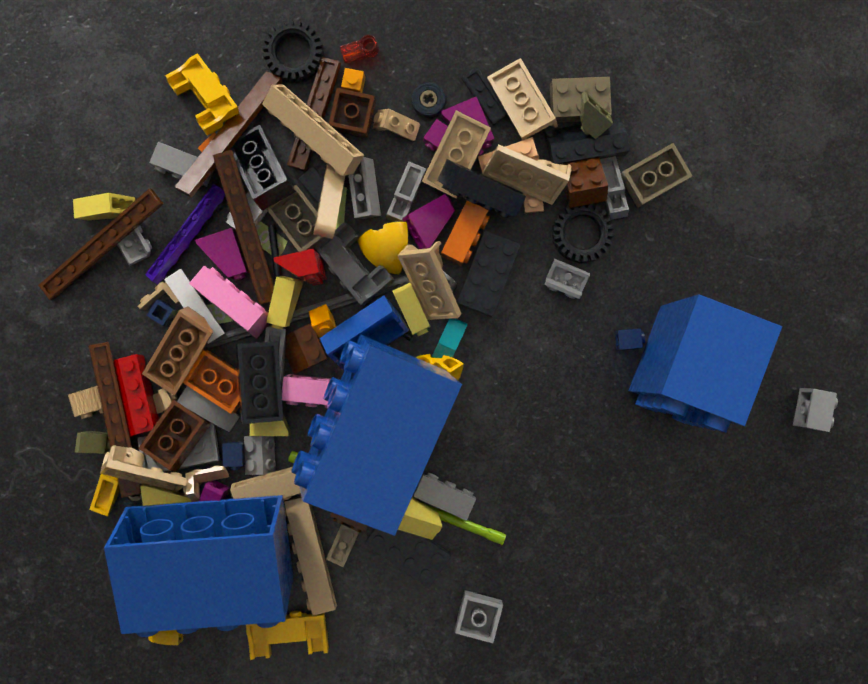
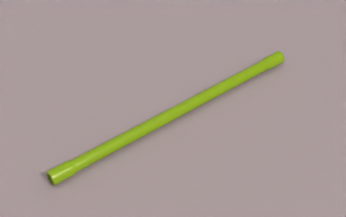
M292 451L288 462L294 463L298 453ZM425 504L439 514L440 520L485 537L487 540L503 545L506 534L486 528L468 520L466 521Z

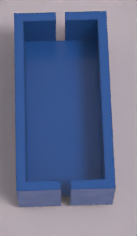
M384 295L336 328L320 337V340L327 355L344 370V364L339 361L348 340L357 343L361 334L388 345L408 332L409 329L401 314Z

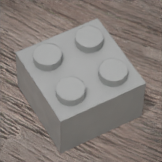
M800 388L793 426L830 432V428L834 425L833 412L838 404L837 393Z
M464 590L455 625V633L493 643L503 608L502 600Z

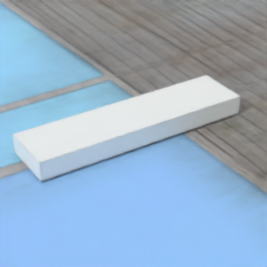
M182 269L164 279L183 308L188 306L206 319L213 331L207 342L208 344L225 334L198 292L189 284L190 281Z

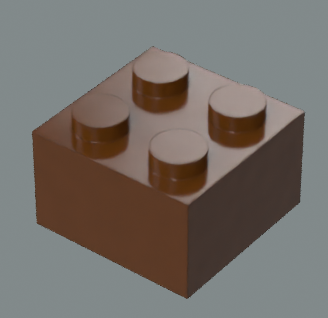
M337 88L329 125L337 132L368 139L376 104L375 96Z
M599 157L561 164L571 165L570 178L564 187L569 208L607 201L608 183Z

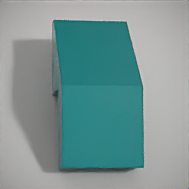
M456 318L449 319L432 357L442 358L443 355L453 358L468 324Z

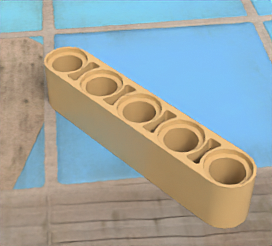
M329 163L326 165L313 235L333 239L345 176L336 173Z

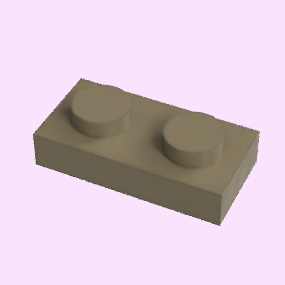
M341 524L326 560L344 567L359 532L351 529L346 524Z

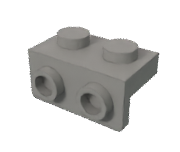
M140 225L117 244L129 266L150 257L152 246L148 239L143 238L141 234L143 231Z
M554 259L546 277L545 285L552 291L559 290L565 293L569 298L580 299L590 273Z
M244 436L245 475H266L275 472L274 436Z

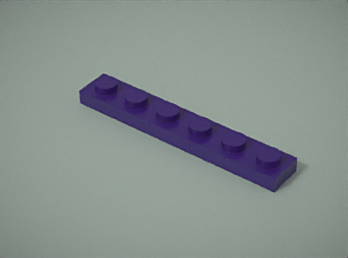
M215 184L211 186L145 275L152 282L158 285L160 281L165 279L167 272L177 263L179 256L189 247L191 240L201 231V227L206 220L211 218L213 211L223 202L225 193L220 187Z

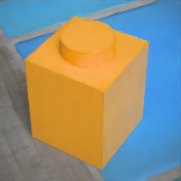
M345 68L341 88L362 93L365 83L364 71Z
M326 304L309 311L312 328L319 339L327 332L336 328L334 316Z

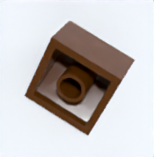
M308 324L286 335L285 355L294 374L329 359L321 340L312 328V324Z

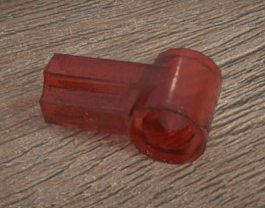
M365 35L361 40L340 46V50L346 64L364 57L376 56L379 52V45L375 37ZM368 43L374 44L372 49H365Z

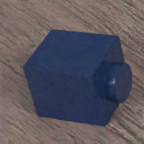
M157 299L146 316L162 326L169 327L178 310L166 302Z
M641 328L615 331L616 350L643 348L645 335L644 332H641Z
M226 442L222 444L223 466L229 467V470H240L241 466L245 465L244 442Z

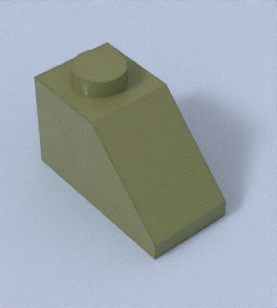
M584 91L581 95V129L586 135H591L596 139L612 126L613 122L610 113Z
M90 430L77 433L76 453L105 454L110 452L111 448L107 432Z

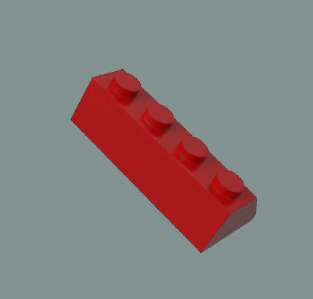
M314 249L274 257V262L308 284H312V286L321 285L324 280H327L323 259Z
M134 354L113 361L129 437L148 433L158 422L159 415L157 414L150 379L142 374L147 366L144 355Z

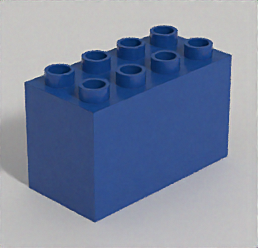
M695 295L662 305L658 311L628 391L638 395L636 405L654 412L671 414L672 419L693 427L697 426L703 429L707 428L727 433L730 424L745 426L782 326L702 295Z
M360 334L357 343L348 340L342 351L339 362L344 364V373L341 380L332 377L329 381L323 398L328 401L327 412L325 416L319 414L314 416L307 435L312 438L309 453L302 450L299 451L292 467V473L296 474L294 484L300 487L303 502L395 536L462 384L440 367Z
M283 495L125 507L104 547L121 634L136 633L140 637H149L159 631L177 630L180 634H190L199 628L217 627L221 631H230L239 625L257 624L262 628H270L276 626L279 622H285L294 576Z

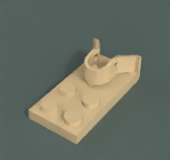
M521 58L487 77L522 141L548 126L558 127L554 114Z
M456 110L422 182L457 198V196L443 189V184L437 181L443 166L448 159L471 169L491 127Z
M498 144L482 175L552 205L569 181L571 165L554 164L547 160L535 161Z
M440 241L435 242L431 248L417 249L413 245H407L398 254V258L427 320L459 318L462 314L442 270L443 262L439 254Z
M113 445L110 452H107L104 456L100 474L175 492L186 486L187 478L182 477L180 473L171 472L168 474L163 473V470L160 468H143L145 455L133 448Z

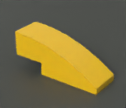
M100 475L89 510L109 516L119 495V485L116 477Z

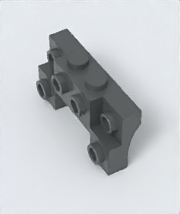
M343 222L335 230L333 239L324 238L314 247L329 265L328 269L330 272L339 277L342 287L349 290L360 305H366L375 295L382 293L395 280L382 265H379L369 273L349 248L359 239V235L349 223Z

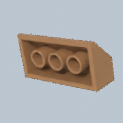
M188 306L179 310L142 374L175 396L213 334L206 319Z

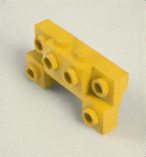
M198 53L190 57L181 67L165 75L168 84L177 96L191 89L206 110L195 115L206 135L222 128L224 121L239 114L238 106L230 97L227 87L220 84L218 75L210 71Z
M292 611L286 615L285 622H279L276 626L270 628H262L257 624L246 625L250 660L261 656L270 658L271 644L307 640L308 655L318 651H324V653L329 651L325 613L312 615L301 613V611Z

